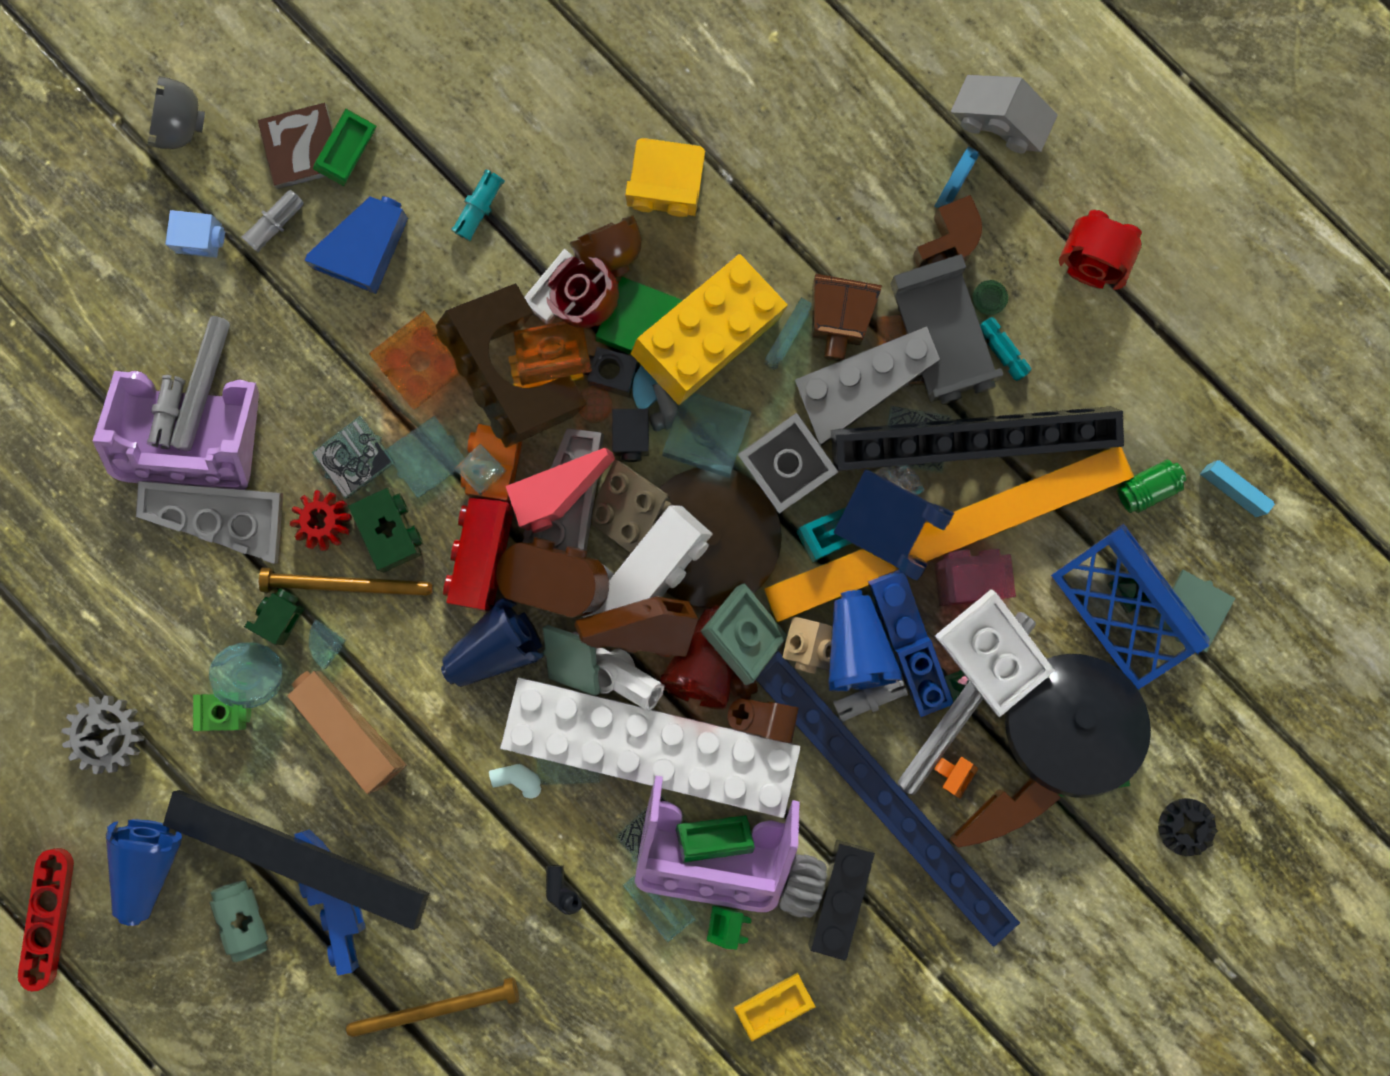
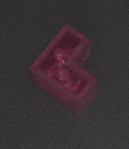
M1000 549L978 551L979 556H971L970 550L953 551L943 555L944 560L934 564L939 606L975 603L991 589L998 594L1001 600L1016 597L1011 554L1000 555Z

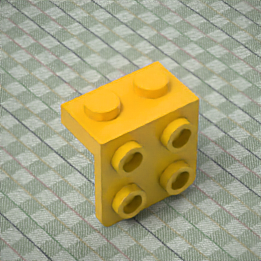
M638 139L635 147L631 180L627 181L626 186L627 206L641 212L656 210L667 212L669 215L676 217L696 216L705 157L704 148L697 145L655 139Z

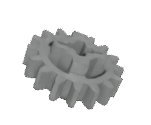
M104 696L102 701L99 697H90L89 706L85 703L75 705L79 714H68L66 718L72 725L69 728L62 729V733L70 735V740L62 744L63 748L72 747L73 749L68 759L70 761L81 759L79 769L87 770L92 766L93 774H101L105 768L108 773L117 772L118 764L122 767L130 765L131 762L128 755H139L140 750L134 746L135 742L144 741L145 738L136 732V729L144 726L143 722H134L133 717L138 712L137 709L125 710L127 701L123 699L114 703L113 696ZM111 713L115 714L121 720V722L118 723L117 721L113 720L111 717ZM104 729L115 730L102 740L92 739L98 736L99 733H102ZM124 738L123 745L121 748H119V745L122 739ZM85 747L93 749L96 757L89 753Z

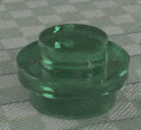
M983 281L973 292V304L984 315H996L1006 307L1008 292L998 281Z

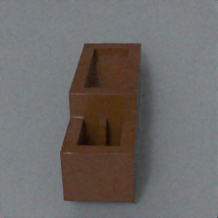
M1031 777L1011 797L1005 791L998 789L948 840L959 848L980 844L1004 836L1043 814L1061 797L1057 793L1041 786Z

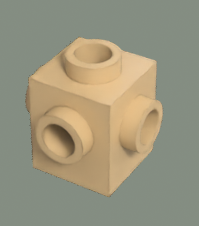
M792 616L782 658L795 661L794 669L815 674L817 667L829 670L833 626Z

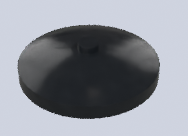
M1062 654L1048 658L1047 661L1054 668L1055 672L1005 713V730L1010 749L1022 769L1034 781L1052 792L1074 798H1090L1109 793L1131 779L1146 758L1151 738V725L1143 697L1137 687L1123 672L1104 660L1083 654Z

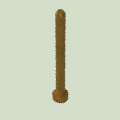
M263 567L259 574V590L265 593H270L272 588L428 596L433 593V584L425 581L275 574L272 568Z
M514 977L504 979V985L351 1022L346 1026V1032L348 1036L356 1037L507 1000L509 1005L518 1003V987Z

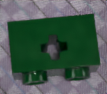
M385 488L348 505L377 571L387 572L422 555L419 546L423 545L422 538L415 525L411 527L408 525L404 514L408 513L409 510L400 493L395 495L392 490ZM387 521L396 525L392 529L393 536L391 537L382 533L386 529L385 522Z

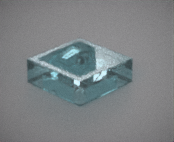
M481 444L454 468L479 495H482L507 471Z

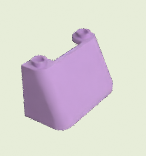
M114 371L93 438L96 450L110 476L129 483L147 481L245 490L248 487L259 401L256 383L235 380L226 383L222 396L208 395L192 449L190 451H182L170 446V449H161L159 443L158 448L147 444L154 418L151 410L152 406L157 404L160 392L156 391L153 382L148 376L138 371ZM186 393L181 395L179 410H181Z

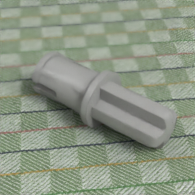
M287 191L267 213L264 210L261 212L263 216L251 229L242 235V238L259 253L279 230L281 232L284 231L282 228L284 224L303 206L304 202L295 192Z

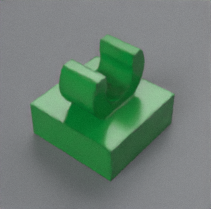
M712 905L706 941L724 949L737 950L738 943L745 944L748 942V937L740 935L742 923L750 924L752 919L743 915L744 913L729 907Z

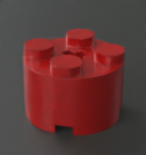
M1090 210L1087 216L1080 217L1075 221L1059 257V264L1062 266L1065 263L1069 267L1067 274L1083 284L1100 289L1104 288L1105 283L1115 284L1113 290L1121 289L1126 285L1141 250L1142 242L1140 237L1142 231L1134 225L1121 224L1109 219V216L1103 211Z

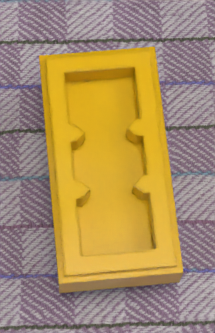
M797 972L735 1006L734 1010L751 1042L816 1006Z

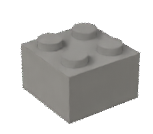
M797 413L738 453L740 459L779 514L838 473V470Z

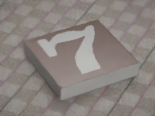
M325 103L258 120L273 184L276 189L326 177L313 170L314 163L333 132L330 114Z

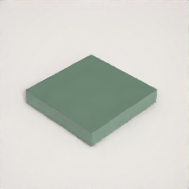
M745 583L734 589L700 631L745 685L751 684L756 680L788 636Z

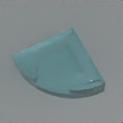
M315 620L309 634V648L316 663L321 668L327 669L347 640L319 620Z

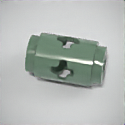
M246 880L236 881L211 891L212 901L209 903L215 922L220 928L219 934L225 953L231 956L232 962L242 961L268 950L266 941L269 938L265 925L258 912L259 907L253 888L248 887ZM238 912L243 913L248 918L242 922L243 928L241 929L231 925V922L236 920V913Z

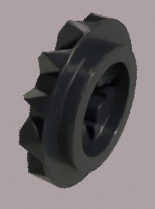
M1190 798L1175 800L1167 805L1160 815L1158 823L1160 838L1169 850L1178 855L1186 857L1201 855L1208 847L1213 846L1212 841L1218 832L1215 823L1216 816L1212 814L1206 804ZM1184 817H1187L1190 822H1201L1197 825L1198 827L1193 829V838L1186 833L1175 834V832L1180 831V828L1185 826Z

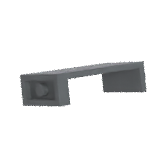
M962 254L895 275L890 283L907 334L927 326L939 355L940 362L921 374L930 403L940 400L941 404L944 405L962 398V392L974 389L975 394L991 390L996 387L995 382L1003 376L1001 368L997 370L994 368L962 274L966 269V264Z

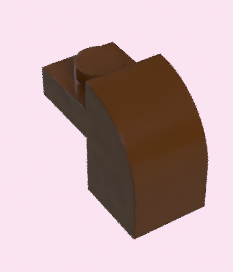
M971 195L938 208L934 215V220L942 237L916 248L913 258L918 268L948 259L949 255L954 257L962 254L964 262L971 256L982 234L981 217Z

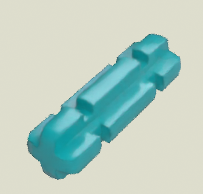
M990 317L980 324L984 339L988 338L990 341L988 345L1004 366L1008 365L1010 368L1008 372L1012 378L1019 381L1031 372L1030 365L1025 358L1021 360L1019 357L1021 353L1005 331L1001 333L999 330L1001 326L994 317Z

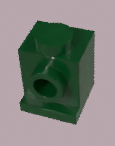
M279 588L276 594L272 593L270 597H265L260 602L255 612V615L258 616L256 621H247L244 627L274 645L283 646L305 608L296 604L299 599L297 596L285 589Z

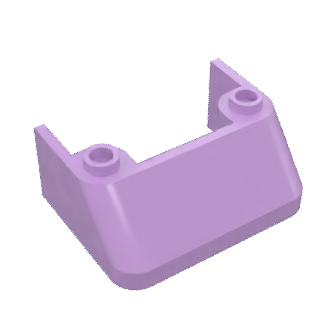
M656 775L646 810L635 873L636 886L647 893L754 912H768L776 908L798 849L800 802L792 800L785 823L767 820L754 826L751 833L755 845L753 853L683 863L676 834L677 824L682 822V812L676 805L667 801H660L663 777Z

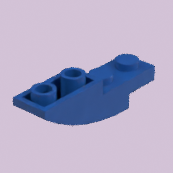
M898 569L868 581L886 637L919 716L923 717L951 706L953 700L932 641L927 636L906 575Z
M310 829L295 834V838L331 852L324 842ZM299 883L300 893L303 898H307L309 906L323 903L324 909L320 911V919L323 930L329 931L331 945H328L327 954L331 967H336L337 976L352 973L359 967L353 934L360 933L366 928L361 908Z

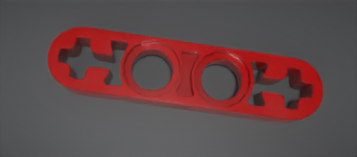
M53 848L42 852L37 857L34 867L18 968V981L25 990L31 992L50 986L57 975L74 867L72 855L62 848ZM56 856V862L62 863V868L56 870L53 874V868L47 866V862ZM53 875L52 882L60 881V885H44L43 882L52 879ZM45 891L53 892L57 897V906L53 911L45 910L40 904L41 895ZM39 927L47 928L52 935V940L48 947H41L35 941L34 935ZM32 953L35 955L48 954L49 956L41 959L39 962L40 956L32 957ZM39 963V971L44 973L45 977L36 982V976L30 975V970L36 968Z

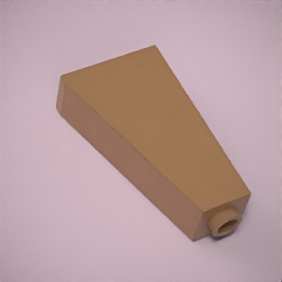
M306 671L292 683L291 686L294 690L287 697L367 794L381 790L407 766L322 671H313L311 674Z

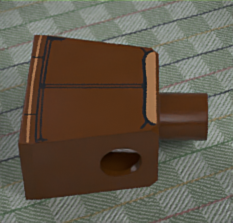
M815 274L812 285V337L826 340L824 358L833 361L845 360L847 344L861 345L882 285Z

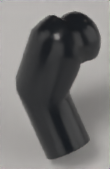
M564 865L546 866V898L560 912L571 915L581 910L582 899L564 884Z

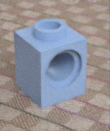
M170 210L165 245L178 254L217 258L218 248H222L225 239V231L222 224L211 214Z

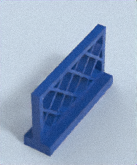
M1125 524L1113 530L1111 534L1051 575L1123 673L1133 682L1138 690L1194 653L1198 654L1209 647L1210 638ZM1107 545L1111 547L1118 557L1116 570L1095 567L1096 553ZM1091 557L1090 566L1081 564ZM1121 562L1128 572L1120 571ZM1072 569L1089 571L1086 590L1071 588L1063 576ZM1093 572L1114 575L1112 594L1090 591ZM1119 576L1132 578L1139 585L1137 599L1116 595ZM1143 592L1146 594L1150 601L1141 600ZM1077 594L1085 596L1084 604L1077 596ZM1089 596L1110 600L1107 619L1091 615L1087 609ZM1115 601L1136 604L1133 623L1112 620ZM1140 605L1153 607L1161 614L1159 628L1137 624ZM1164 620L1172 630L1163 629ZM1098 623L1106 624L1105 632ZM1111 625L1132 629L1129 648L1117 646L1109 639ZM1136 630L1158 634L1155 652L1133 648ZM1162 635L1178 637L1186 649L1175 656L1159 653ZM1120 652L1128 653L1127 662ZM1132 654L1154 658L1152 671L1139 679L1130 667ZM1158 659L1166 660V662L1157 667Z

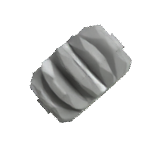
M795 854L779 899L780 909L800 918L802 916L811 918L816 913L822 899L827 878V867L823 861L817 860L813 856Z

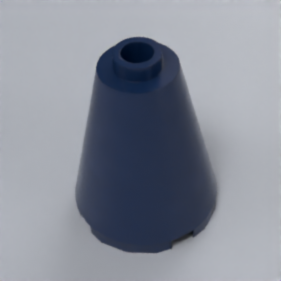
M506 598L497 601L442 658L443 666H441V672L448 683L451 685L455 683L459 687H464L535 663L544 657V653H538L537 651L543 645L529 617L525 612L518 615L512 609L517 603Z

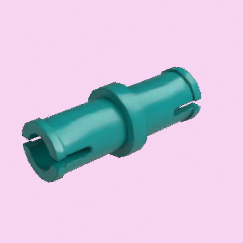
M485 169L472 195H467L465 198L466 206L454 227L451 228V231L471 242L472 236L484 215L488 216L492 210L490 205L505 180L490 170Z

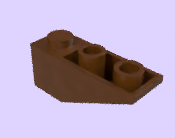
M655 596L578 619L575 622V627L581 643H585L593 648L608 646L620 648L630 653L646 651L653 652L662 657H672L673 655L686 657L698 618L689 601Z

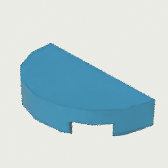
M969 146L967 147L934 207L938 209L953 202L979 156L977 150Z

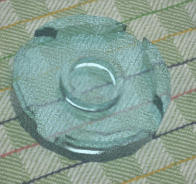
M255 642L238 643L226 647L215 656L209 668V683L215 697L232 707L235 704L242 705V708H253L267 703L278 693L283 679L282 663L278 655L269 647Z

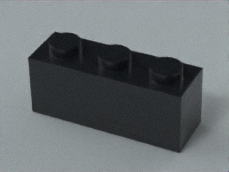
M836 840L827 871L822 899L816 912L808 942L810 951L844 961L847 960L875 855L871 849Z

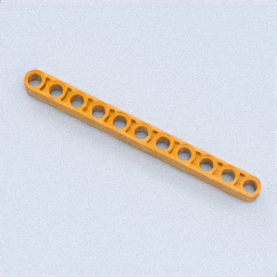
M1112 447L954 511L953 513L955 514L945 530H941L929 522L925 523L910 551V555L926 562L1134 478L1133 472L1122 447ZM861 549L764 589L776 622H780L841 597L840 594L843 592L859 590L869 586L868 581L896 571L898 568Z

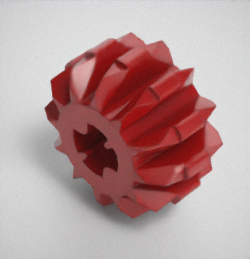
M315 490L313 502L308 496L303 495L300 499L305 507L303 509L296 506L292 508V512L300 516L299 519L290 521V526L301 528L294 537L299 541L306 539V547L309 549H313L318 543L320 550L327 551L329 540L336 546L342 544L341 539L337 535L339 532L345 535L350 533V529L342 526V522L352 520V515L342 513L346 509L347 503L343 500L336 502L337 495L329 492L324 498L321 491ZM318 514L326 516L324 518L326 525L323 528L316 525L319 522L316 517Z

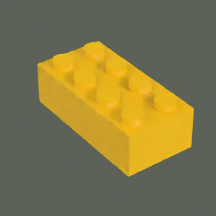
M738 254L640 335L634 344L631 355L669 396L680 405L778 322L788 304L741 254Z

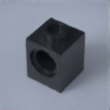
M597 347L594 356L588 355L583 375L588 376L587 382L590 387L630 398L639 362L632 356ZM606 364H615L620 368V371L615 378L605 379L600 375L602 367Z
M612 409V449L614 456H620V461L640 462L642 461V456H649L648 409Z

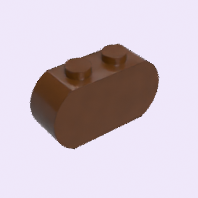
M534 537L533 543L514 544L500 557L496 569V579L501 593L508 600L573 618L595 613L601 608L608 596L609 578L607 571L599 560L586 557L587 550L566 546V550L563 551L554 548V541Z

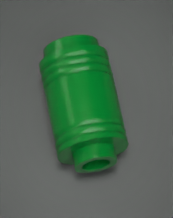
M1166 459L1136 474L1134 478L1121 482V486L1117 488V494L1123 507L1129 513L1134 511L1140 513L1182 492L1187 478L1184 470L1177 462L1173 464L1170 460Z

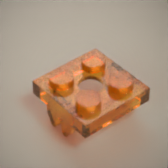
M425 310L369 353L380 370L413 410L460 375L452 354L438 337L436 324ZM416 352H425L430 357V365L424 371H415L410 365V358Z

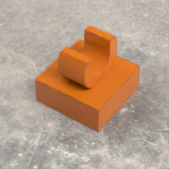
M941 757L934 770L947 778L942 788L961 799L977 773L978 768L963 757H960L956 766Z

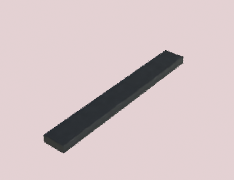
M177 790L172 792L163 826L411 930L419 928L429 892L184 791Z

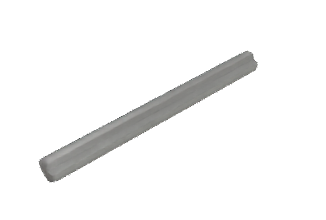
M1022 612L1017 613L1015 616L1029 635L1036 622ZM970 681L898 780L899 787L910 795L916 794L983 700V697Z

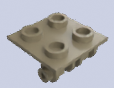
M615 459L594 501L591 524L632 553L653 527L658 516H661L669 505H674L671 503L667 493L618 459Z

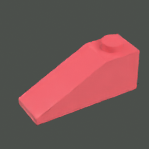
M605 447L505 486L519 527L528 531L532 530L533 533L551 528L553 526L552 521L562 518L615 460L613 453Z

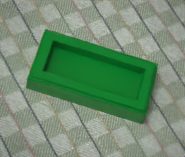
M345 109L314 163L313 170L345 186L377 126L352 111Z
M747 815L677 824L676 827L683 863L750 854L755 849Z

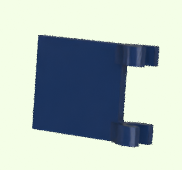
M866 469L833 533L896 566L905 575L918 581L928 563L916 556L910 555V551L924 524L928 521L935 527L945 530L955 513L942 506L932 504Z

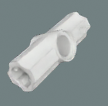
M595 648L597 664L600 666L598 671L600 692L605 694L614 690L648 712L653 709L663 695L665 685L637 669L633 659L626 651L614 649L609 652L604 648Z

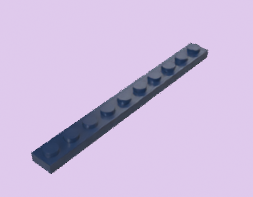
M777 651L756 678V681L776 703L799 708L796 726L984 938L995 947L1020 922L790 663L782 658V654Z

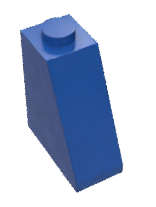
M370 196L307 254L304 261L316 271L377 294L406 226L408 217L403 209H401L402 205L399 202L382 196L381 200Z

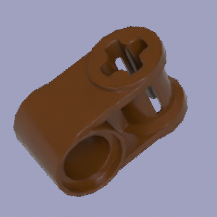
M744 698L737 699L730 705L728 710V722L737 731L792 744L799 708L769 701L764 703Z

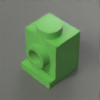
M246 694L193 695V731L246 729V723L250 722L251 704L250 701H246ZM220 705L226 710V714L222 719L218 718V706Z

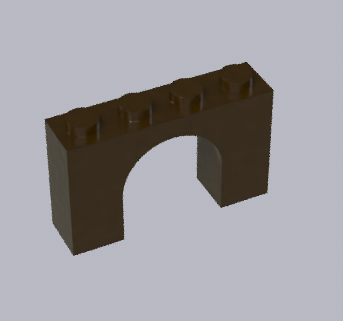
M516 283L446 310L435 325L441 343L449 349L455 360L457 371L467 380L473 391L475 402L485 411L491 422L493 433L501 439L505 448L574 418L587 404L570 374L539 387L522 388L507 382L493 367L489 356L490 341L521 329L533 314L532 309Z

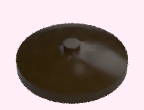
M716 466L693 468L672 477L664 483L660 489L669 495L671 503L674 506L684 507L712 533V536L706 542L709 546L705 553L696 561L691 560L684 569L686 575L676 587H669L666 592L677 600L689 601L692 606L720 608L739 585L745 583L753 594L760 589L776 566L782 541L781 524L777 510L762 488L754 480L738 471Z

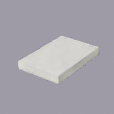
M992 589L935 635L986 703L999 717L1055 672L1054 668L1014 615Z

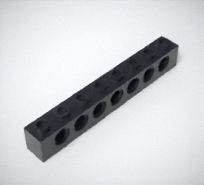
M1112 406L833 429L831 430L832 461L838 471L1124 447L1123 411Z

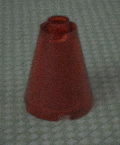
M713 606V609L704 610L697 621L686 657L674 656L660 679V682L665 685L664 690L669 694L687 702L689 698L701 701L699 706L716 710L725 709L727 702H729L732 669L700 631L721 606Z

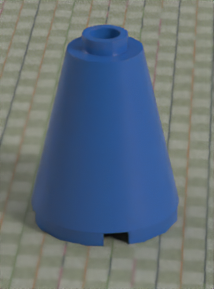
M862 590L841 593V599L834 602L828 681L829 691H848L847 686L851 685V688L862 690L902 681L901 671L871 597L863 596Z
M139 819L128 820V825L125 827H118V821L113 822L107 827L106 846L112 915L118 919L119 923L135 926L149 918L181 845L182 834L180 832H176L174 835L169 832L170 828L163 826V823Z

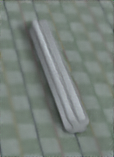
M217 316L209 318L170 442L171 446L175 449L190 451L192 449L230 327V323L224 318Z

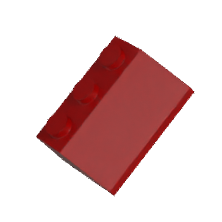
M469 498L468 505H462L458 519V526L463 527L460 540L454 541L451 550V561H455L452 575L446 576L443 588V595L448 596L446 603L488 612L495 604L498 591L496 569L500 557L507 549L514 517L513 507L507 502Z

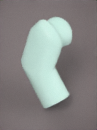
M522 764L489 771L493 788L513 784L523 791L524 797L529 799L537 797L541 792V781L538 775Z

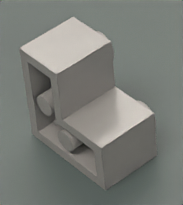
M967 75L951 110V113L961 122V127L966 131L975 134L980 133V131L993 132L1006 142L1007 148L1021 154L1026 151H1042L1058 115L1022 77Z

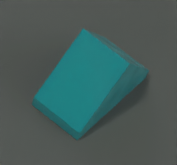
M846 507L807 523L797 530V534L812 563L852 544L833 533Z

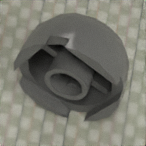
M159 76L157 85L164 86V89H156L149 132L150 135L156 137L149 136L147 146L172 150L182 148L191 142L195 131L202 133L205 112L198 110V98L194 91L186 84Z

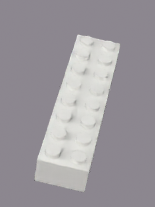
M518 678L500 747V749L653 786L656 775L662 776L663 789L784 818L801 746L761 738L759 735L653 709L648 712L640 706L526 678Z

